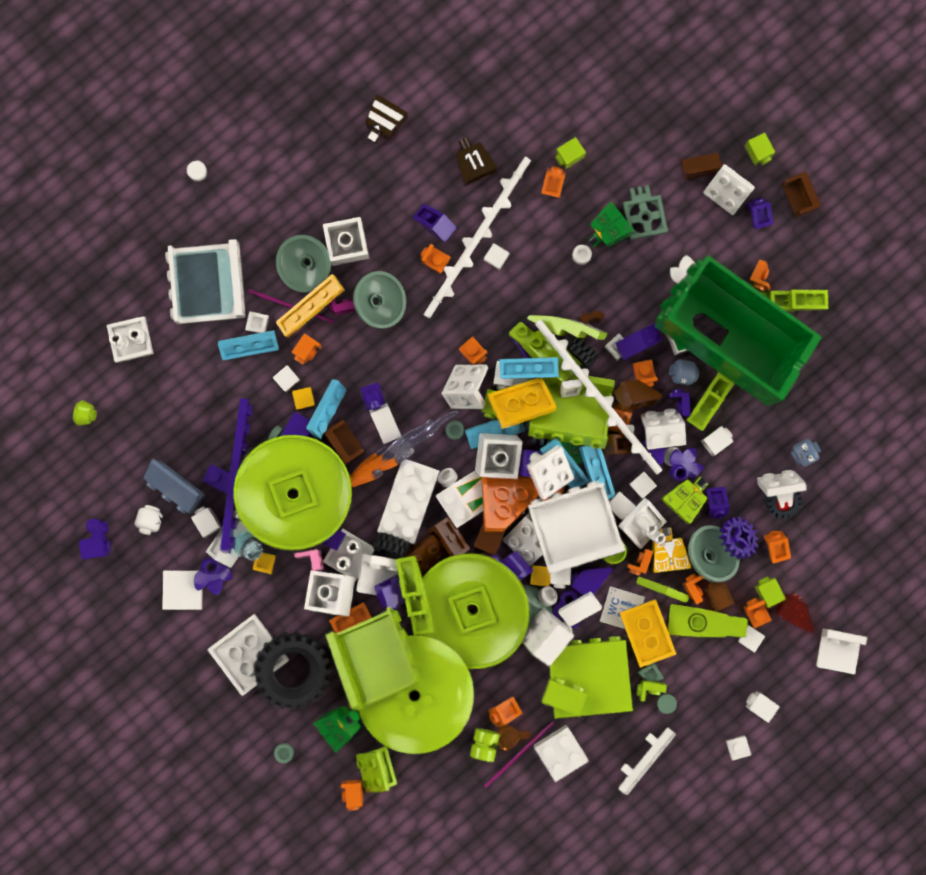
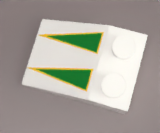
M473 471L436 495L456 528L483 512L481 477L476 471Z

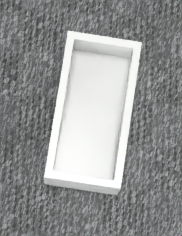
M403 458L377 532L393 534V536H398L409 543L415 544L440 471Z

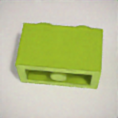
M554 677V680L549 678L541 699L542 703L580 716L587 697V693L583 691L584 687L573 684V686L566 685V681L558 677Z

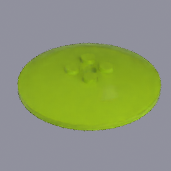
M301 435L279 436L257 446L242 462L234 482L235 507L243 525L261 542L283 550L307 549L327 540L340 528L351 504V480L341 458L326 444L311 437ZM289 490H296L299 493L298 497L295 499L289 498L287 495Z
M465 553L440 561L426 573L422 580L428 599L434 632L421 634V636L435 638L450 646L463 659L468 669L494 666L506 660L517 650L527 632L530 611L526 592L519 579L508 567L485 555ZM471 604L476 605L478 613H470L468 606Z
M408 635L406 642L408 647L412 648L415 655L413 661L421 671V683L361 708L359 713L368 731L383 745L403 753L422 754L444 747L463 730L472 711L474 688L467 665L455 650L444 642L432 637ZM412 690H417L420 693V699L417 701L411 700L409 693Z

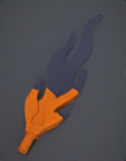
M459 411L450 412L439 418L435 423L432 419H429L425 424L398 438L389 448L384 446L366 458L349 476L351 486L354 488L373 481L383 475L382 471L393 468L415 452L412 448L413 446L429 439L444 422L458 415Z

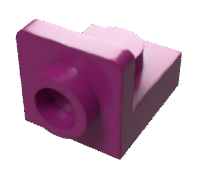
M335 298L329 303L330 311H334L336 316L356 311L354 302L351 299L341 300L340 304H337Z

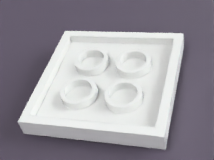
M253 614L207 650L241 696H243L257 685L254 666L255 661H257V654L263 649V644L266 641L270 642L273 638L256 614ZM286 654L276 661L274 672L289 661Z

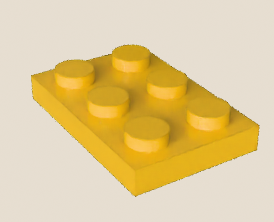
M535 378L488 394V400L502 429L552 413L557 408L543 378Z
M656 599L619 612L640 668L676 655Z

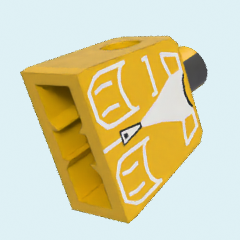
M671 527L660 529V532L666 536V540L661 545L654 541L652 543V572L657 573L691 568L682 538L673 539Z

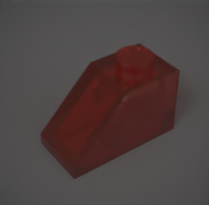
M791 593V595L784 594L786 599L780 602L774 614L813 634L815 631L807 604L801 601L802 597L795 593Z

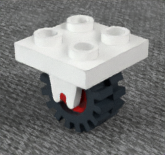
M785 470L781 474L775 475L768 473L764 474L763 477L757 478L758 486L765 493L764 498L766 500L764 503L772 515L777 518L787 519V516L793 517V512L795 514L798 513L796 509H801L802 507L800 505L802 503V496L799 491L806 490V483L795 471Z

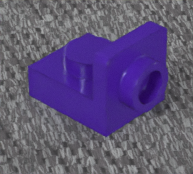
M763 198L752 199V202L747 203V208L751 212L754 229L773 225L769 201Z
M683 389L672 390L673 393L668 394V399H679L676 403L677 413H680L681 417H689V393H684Z
M726 488L706 489L709 518L720 519L727 516L730 506Z

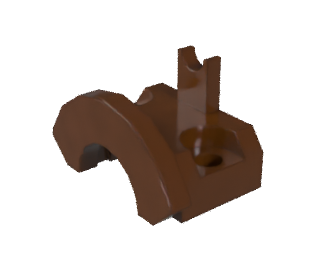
M582 311L583 315L577 318L585 324L592 321L600 323L605 314L601 311H594L589 314ZM587 334L585 338L580 339L586 340L589 335Z

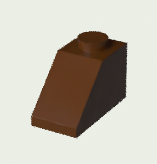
M625 380L614 391L623 412L653 406L662 398L661 393L639 380Z
M624 434L607 435L608 440L605 449L601 448L603 456L633 454L631 452L632 444Z

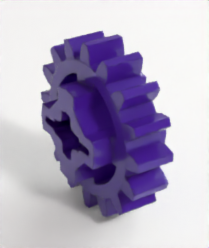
M733 517L724 522V527L720 528V532L723 533L719 536L720 539H723L721 546H726L725 552L730 551L731 557L736 556L737 559L748 558L756 553L755 549L759 547L755 543L759 540L758 537H755L757 530H752L753 524L748 525L747 519L742 521L741 517L736 519Z

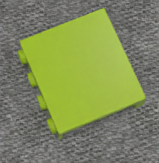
M574 373L567 381L578 380L579 378ZM588 376L603 397L612 396L615 380ZM543 377L557 408L552 413L531 419L528 436L550 440L557 438L559 442H568L577 446H591L594 449H605L608 440L607 421L609 415L594 397H587L585 395L586 387L582 383L580 395L562 398L560 395L562 383L555 377Z
M390 607L386 608V612L339 633L331 632L326 635L351 709L359 710L421 683V671L413 661V658H415L414 652L411 647H408L406 642L408 639L407 633L404 628H401L399 623L401 617L397 610L395 611Z
M620 636L609 637L608 641H601V638H592L587 643H582V640H571L570 644L566 645L549 666L551 679L554 680V677L565 680L566 685L573 686V684L584 687L583 691L587 693V697L580 716L633 711L626 640L621 639ZM553 707L554 718L577 716Z

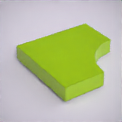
M639 576L636 581L638 585L685 603L688 602L690 597L677 590Z

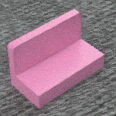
M313 550L294 554L295 558L298 559L311 557L313 571L325 570L322 551Z

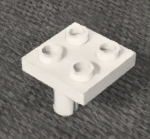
M724 164L703 193L734 215L755 187Z
M138 317L107 325L109 341L116 363L154 354L146 317Z
M557 445L543 455L537 452L531 454L530 461L532 462L527 465V468L540 498L545 500L574 480L562 447Z
M646 498L619 524L621 530L639 549H642L650 539L658 545L663 544L666 540V536L659 529L667 521Z
M342 529L341 531L346 533V536L339 550L336 551L331 548L323 562L346 576L354 577L355 581H357L363 553L372 555L375 550L372 545Z

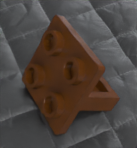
M432 532L426 534L414 544L406 556H416L422 579L433 566L450 557L447 550Z

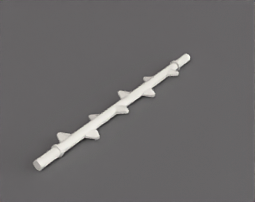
M524 157L517 170L513 172L511 179H501L500 183L504 190L492 208L483 207L482 212L485 219L474 237L463 238L462 241L466 249L454 267L445 266L444 271L447 279L423 314L427 318H431L438 305L442 303L441 300L444 296H454L451 285L463 267L473 266L470 255L481 238H491L492 233L489 226L500 208L511 207L508 196L518 180L522 178V174L531 162L529 158Z
M540 319L535 325L546 337V341H549L563 358L561 369H571L586 387L585 395L587 397H594L609 415L607 426H618L631 442V452L633 454L639 453L656 475L659 474L662 468L633 434L635 427L633 425H626L611 407L614 398L612 396H602L588 378L589 370L581 369L566 351L568 341L557 340L554 336L555 334H552Z

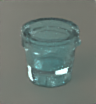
M244 532L236 537L234 551L239 556L249 560H256L261 556L262 546L251 533Z

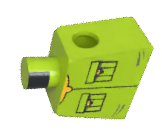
M701 477L693 484L689 480H685L664 495L661 500L686 524H690L707 500L702 491L708 483Z

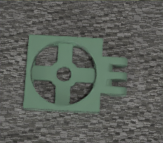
M644 185L645 193H642L641 186L637 187V195H635L634 188H629L631 201L623 202L625 219L632 227V224L641 223L644 228L643 233L635 231L633 235L629 236L630 240L668 232L661 196L651 197L649 185ZM647 203L653 204L659 211L651 212L647 208ZM636 204H639V214L630 216V210ZM643 214L649 216L647 221L642 220ZM661 218L658 229L652 231V220Z

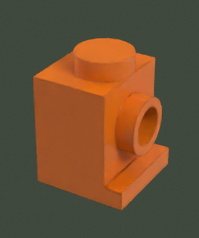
M304 333L292 351L295 355L294 359L303 365L308 360L311 361L317 353L316 348L321 349L322 346Z
M362 780L342 781L341 788H345V790H342V800L346 802L347 810H359V807H362L364 803Z

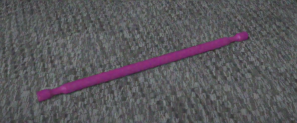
M251 289L248 290V293L255 294L264 299L273 301L275 303L284 305L289 308L294 307V305L283 302L281 300L275 299L273 297L264 295L259 292H254ZM316 314L314 316L316 318L329 321L330 323H334L333 319H328L322 315Z
M551 722L549 726L544 728L484 786L487 788L491 782L495 781L542 737L554 723Z

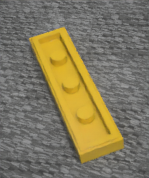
M331 274L277 320L276 324L285 337L289 338L345 289L335 275Z

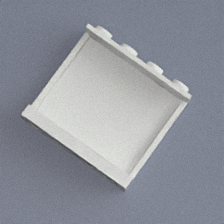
M598 481L588 483V487L581 490L580 487L569 489V493L561 495V492L550 495L548 500L536 499L531 501L532 505L528 506L549 574L625 551L604 489V482L600 484Z

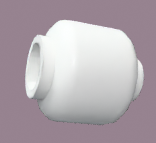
M145 505V508L138 510L135 526L139 528L140 533L150 535L151 532L159 530L163 518L160 509Z

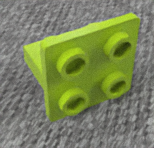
M387 746L356 755L357 766L362 776V785L366 792H386L389 790V787L397 785Z

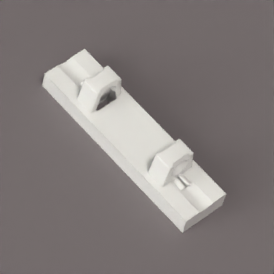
M667 727L658 739L650 733L646 740L653 746L634 769L628 764L621 768L628 775L618 788L624 794L628 795L676 736L671 729Z

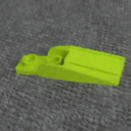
M519 322L509 332V336L522 345V348L532 358L558 357L559 377L555 378L561 383L567 381L574 374L571 369H561L563 358L550 342L546 341V337L540 330L534 332L522 322ZM566 350L577 365L581 367V362Z
M671 604L668 633L669 635L692 637L734 636L745 638L747 635L748 619L728 616V614L707 609Z

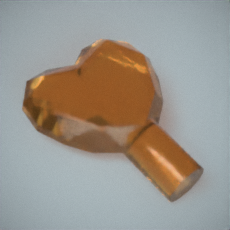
M509 725L500 726L498 729L501 738L499 744L503 750L514 748L519 740L530 739L529 731L518 732Z

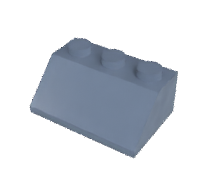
M153 459L143 477L147 481L146 485L154 491L158 489L163 493L161 495L162 498L168 502H175L177 504L176 508L184 514L187 512L193 514L207 496L160 460Z

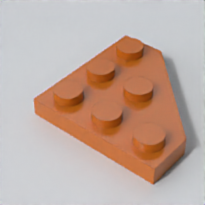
M518 476V479L481 477L484 531L504 532L531 505V501L539 498L532 477Z

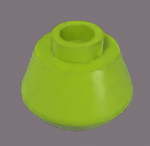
M85 400L77 402L73 411L74 423L77 426H81L95 421L97 410H94V406Z

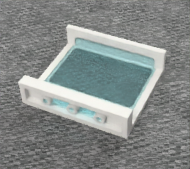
M236 239L229 240V244L178 249L168 246V252L165 253V257L170 267V270L167 271L168 282H171L169 299L173 303V308H170V315L174 322L186 324L246 318L240 247Z

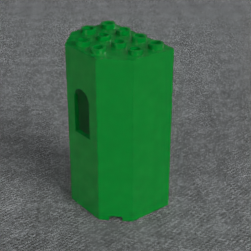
M709 255L703 259L699 258L695 264L692 263L689 266L685 277L672 287L669 299L666 298L661 304L660 308L662 310L656 317L655 327L767 407L783 401L800 374V369L806 364L822 337ZM696 314L706 315L728 331L720 346L695 329L693 318Z

